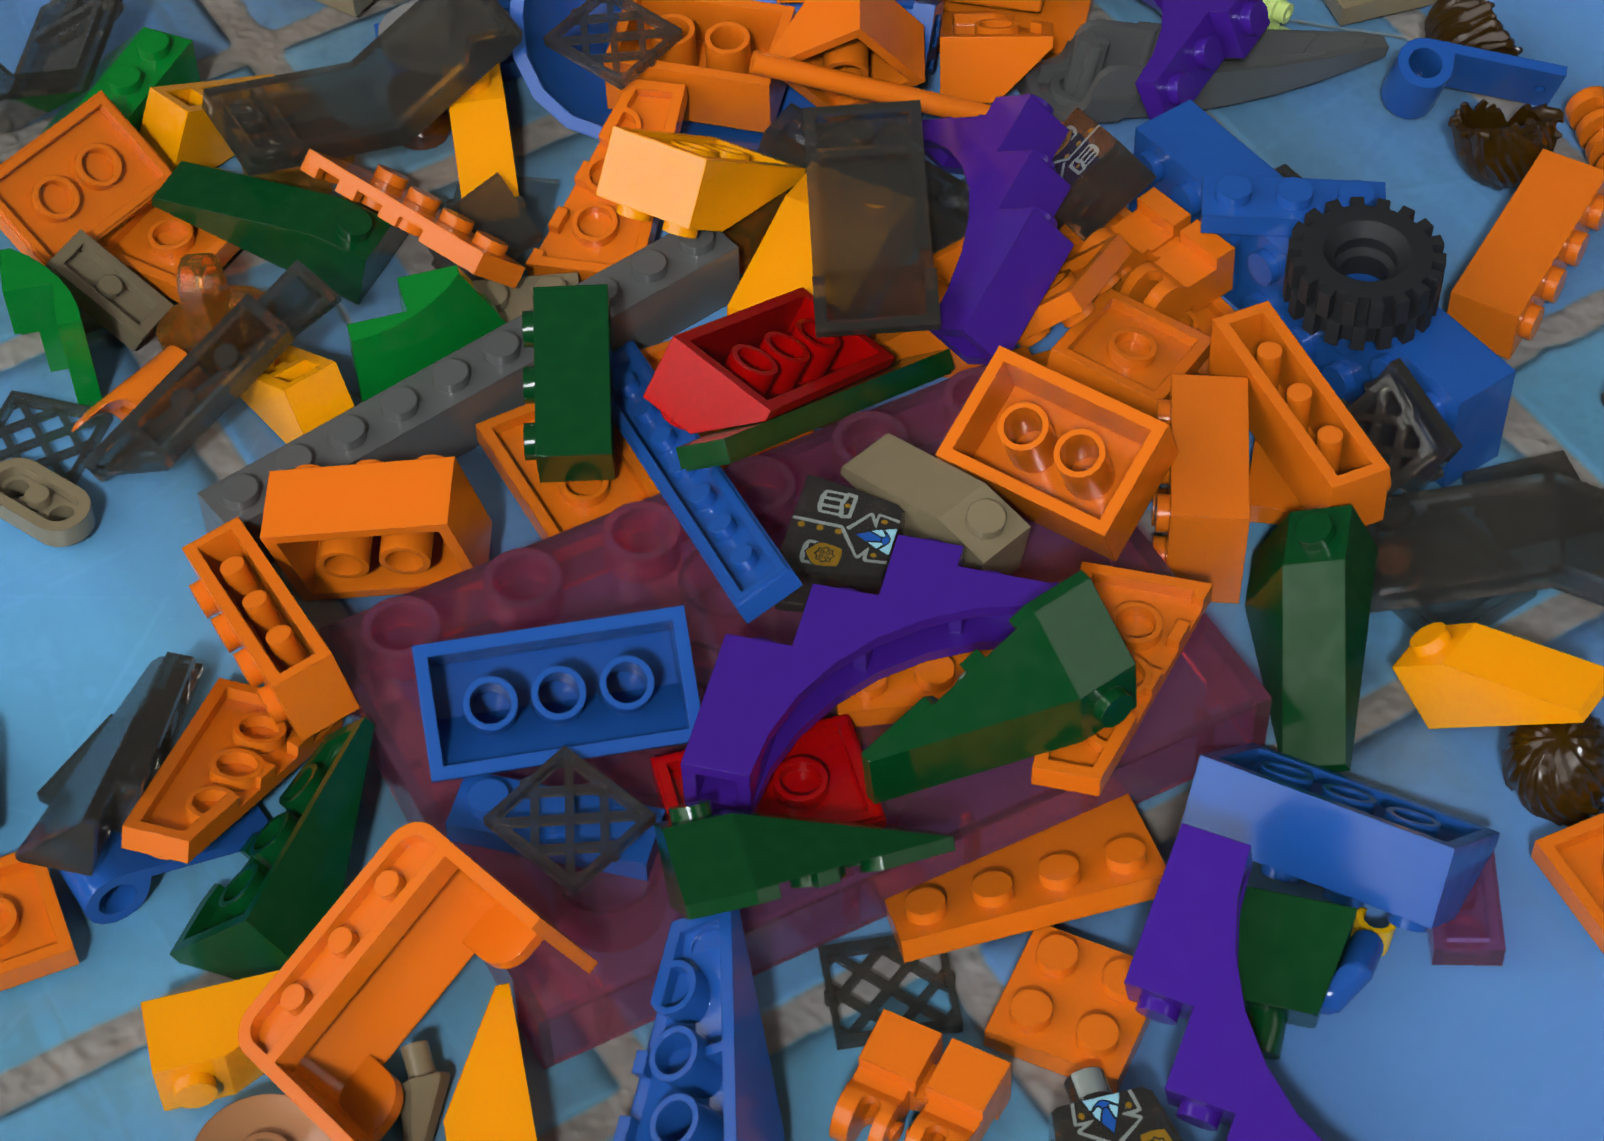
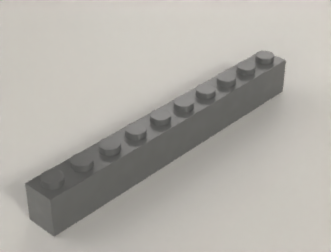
M699 230L696 239L669 233L576 285L608 284L611 307L612 352L633 340L639 350L662 343L728 305L740 283L739 249L721 231ZM522 315L198 492L207 533L238 516L271 564L275 559L260 539L269 471L295 469L297 466L304 464H313L321 467L352 465L366 459L382 462L415 460L420 456L429 454L444 457L455 456V458H458L478 447L480 444L477 441L475 424L525 405L523 366H534V347L524 348Z

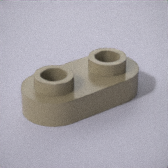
M11 458L0 462L1 519L43 544L52 547L74 545L91 533L95 525V515L90 497L85 490L31 459Z

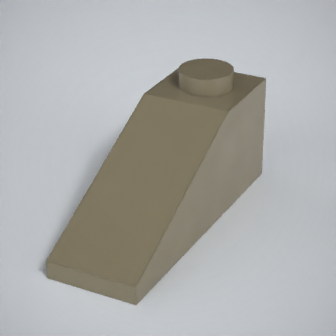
M890 433L884 435L841 467L840 474L881 514L900 520V523L887 519L904 536L921 539L930 538L944 543L964 546L963 567L982 571L993 570L1010 575L1020 567L1031 526L983 481Z

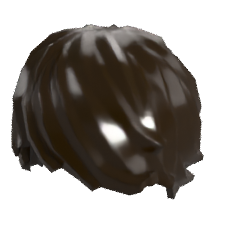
M1438 0L1429 10L1426 17L1425 38L1519 56L1523 52L1522 47H1517L1514 44L1515 40L1510 37V33L1504 30L1503 24L1497 19V14L1492 10L1495 7V3L1488 0Z
M1484 99L1474 109L1466 101L1461 103V108L1456 109L1455 115L1450 117L1448 126L1452 128L1456 153L1466 172L1475 181L1499 191L1503 188L1519 187L1542 149L1553 152L1557 140L1563 136L1556 129L1558 122H1564L1563 111L1559 108L1548 107L1546 103L1534 107L1527 103L1509 121H1506L1504 113L1500 108H1496L1494 103L1486 108L1488 102Z
M1590 713L1583 723L1515 725L1514 731L1507 736L1505 748L1502 751V771L1505 785L1511 791L1516 790L1520 803L1531 814L1554 822L1558 826L1565 825L1569 827L1591 818L1590 814H1598V811L1604 807V802H1601V799L1604 797V725L1601 719Z

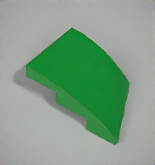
M11 248L0 250L2 292L14 334L25 335L40 332L50 372L69 369L79 409L91 408L102 399V394L78 305L73 295L58 276L38 261Z
M457 265L397 278L402 307L401 313L347 324L360 403L507 323L498 314L493 302L485 294L479 293L474 289L470 278Z

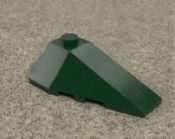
M181 161L152 198V206L357 305L361 303L409 235V233L379 218L378 211L360 202H353L337 192Z
M1353 505L1290 512L1253 553L1245 603L1278 752L1333 772L1351 770L1378 553L1377 545Z
M1080 570L1024 605L1008 620L1016 629L986 657L976 649L959 664L965 672H963L949 691L940 699L934 696L923 697L861 753L866 794L874 804L1083 742L1103 728H1111L1118 725L1129 715L1131 710L1137 707L1136 664L1088 575Z
M363 717L328 734L280 796L279 803L287 810L269 821L259 833H252L239 850L249 859L241 871L230 881L226 888L221 884L215 883L202 899L169 954L179 963L235 980L280 970L343 894L375 727L367 717Z
M709 799L670 807L668 810L671 820L653 823L670 906L687 920L781 899L780 883L789 881L791 888L811 886L813 888H821L841 882L840 879L847 876L845 868L859 865L860 872H876L956 851L953 836L940 831L726 808L712 810Z

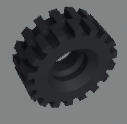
M1351 197L1350 205L1347 207H1342L1338 199L1325 203L1324 214L1313 208L1305 214L1304 223L1299 221L1296 223L1292 230V237L1289 239L1283 286L1284 302H1289V314L1293 320L1304 317L1302 329L1312 336L1319 330L1324 331L1325 343L1337 346L1340 338L1351 340L1350 350L1364 351L1365 342H1375L1377 350L1390 349L1393 337H1397L1402 344L1414 340L1415 329L1423 333L1430 326L1432 316H1436L1446 267L1447 253H1443L1445 243L1441 235L1432 236L1434 225L1426 218L1415 223V210L1404 205L1399 212L1390 210L1391 201L1381 198L1377 199L1376 206L1365 205L1364 197ZM1356 273L1367 274L1380 280L1374 282L1360 281L1346 275Z

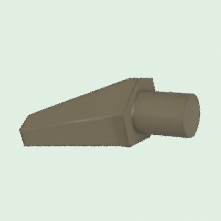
M420 1040L400 1048L408 1075V1080L401 1084L404 1094L401 1109L403 1141H433L451 1078L450 1072L436 1071L428 1040Z

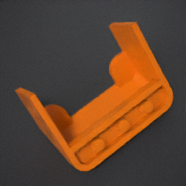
M411 822L397 829L386 840L249 1006L240 1022L238 1041L243 1053L332 1141H380L397 1120L404 1099L400 1081L384 1064L474 954L494 968L510 969L526 961L541 942L545 940L589 974L598 962L529 903L433 826L425 822Z

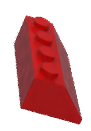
M801 287L674 335L643 398L661 411L662 417L669 424L694 434L767 421L890 367L895 356Z

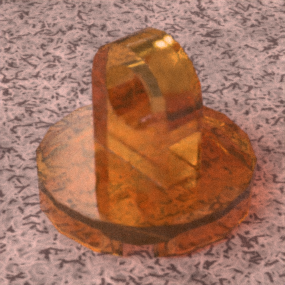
M213 253L185 254L180 260L177 271V290L181 302L170 308L159 320L155 334L161 350L170 345L177 346L192 358L181 368L184 369L195 361L200 370L231 364V362L237 360L235 352L249 346L251 353L260 349L274 333L277 318L272 303L265 292L252 286H228L223 268Z

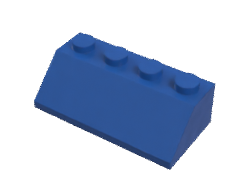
M684 605L412 646L432 783L688 744L700 709Z
M1253 742L1200 755L1181 824L1185 823L1251 845L1252 860L1262 864L1260 872L1269 878L1291 884H1298L1301 879L1323 887L1322 895L1334 903L1353 908H1362L1365 903L1388 912L1386 920L1392 925L1418 933H1425L1428 931V928H1435L1456 918L1494 851L1500 835L1498 831Z

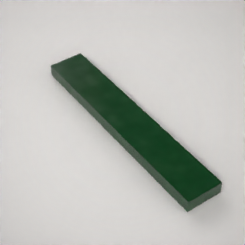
M950 349L901 358L892 362L890 367L767 421L724 428L676 447V452L681 469L692 471L731 464L951 374V370L955 368Z

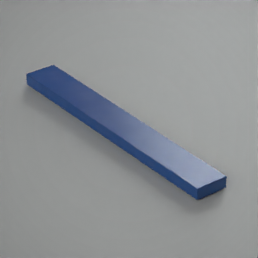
M633 340L628 341L612 352L614 423L727 596L748 624L803 584L721 466L692 471L681 469L676 447L699 439L700 436L698 433L690 434L686 430L669 424L662 417L661 411L643 398L655 372Z

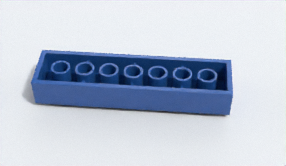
M1189 99L1136 127L1129 210L1131 212L1137 209V198L1152 187H1155L1190 213L1191 223L1197 219L1201 222L1203 173L1268 177L1283 176ZM1218 234L1235 247L1233 289L1223 296L1238 310L1269 301L1338 397L1360 415L1372 431L1384 436L1400 450L1417 470L1424 471L1438 485L1445 488L1498 456L1516 370L1438 306L1436 316L1431 318L1430 326L1423 333L1415 329L1414 340L1402 344L1397 337H1393L1390 349L1377 350L1375 342H1365L1364 351L1350 350L1351 340L1340 338L1337 346L1324 342V331L1319 330L1312 336L1303 330L1304 317L1293 320L1288 312L1289 302H1284V275L1289 239L1291 237ZM1356 273L1346 275L1360 281L1374 282L1380 280L1367 274Z

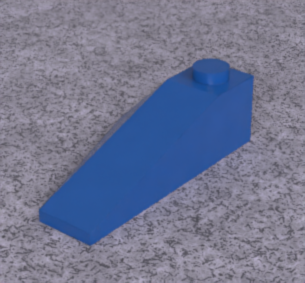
M732 910L693 920L682 918L671 922L650 1004L657 1011L647 1051L637 1050L631 1073L639 1077L630 1115L619 1116L613 1141H785L784 1128L740 910Z

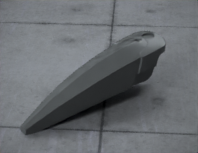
M1105 19L1089 20L1077 29L1072 40L1066 43L1063 51L1055 57L1041 59L1019 81V95L1029 93L1041 97L1052 106L1054 110L1053 115L1059 121L1066 123L1119 122L1122 118L1148 117L1135 82L1153 54L1162 24L1143 21L1131 23ZM1266 29L1245 58H1225L1193 102L1202 110L1276 95L1325 80L1385 57L1389 46L1383 36L1365 32Z

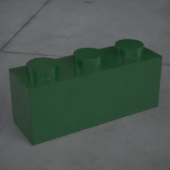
M608 284L533 287V310L522 311L524 348L534 347V366H523L524 403H535V423H524L523 426L525 460H536L540 483L615 480L612 330Z

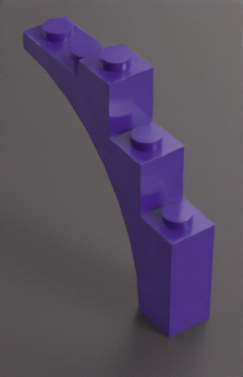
M1141 0L1157 9L1162 15V28L1153 54L1135 82L1149 120L1189 99L1194 101L1225 58H1245L1270 25L1268 10L1262 0Z
M1026 93L1024 95L996 97L986 115L918 120L907 138L945 173L965 175L969 188V219L962 252L948 289L927 327L932 334L967 364L988 365L999 345L1010 351L1014 349L1074 246L1057 229L1058 223L1054 218L1072 187L1055 171L1056 165L1052 161L1069 130L1053 115L1054 110L1052 106L1034 94Z
M898 534L880 594L875 595L848 587L836 588L813 583L793 645L775 643L770 639L762 637L748 638L725 634L681 761L684 802L709 799L712 810L726 808L755 812L771 775L798 739L836 705L879 679L923 662L973 652L976 649L994 650L1016 630L1008 620L1024 605L1061 582H1044L1005 575L993 570L982 571L963 567L964 546L944 543L936 539H921Z
M1182 823L1124 981L1128 999L1137 1002L1135 1010L1141 1015L1168 1025H1176L1179 1017L1189 1020L1165 1086L1168 1104L1178 1107L1176 1112L1177 1118L1193 1126L1209 1131H1218L1220 1122L1231 1126L1226 1141H1323L1297 1114L1267 1067L1245 1011L1238 970L1240 916L1253 866L1251 845Z

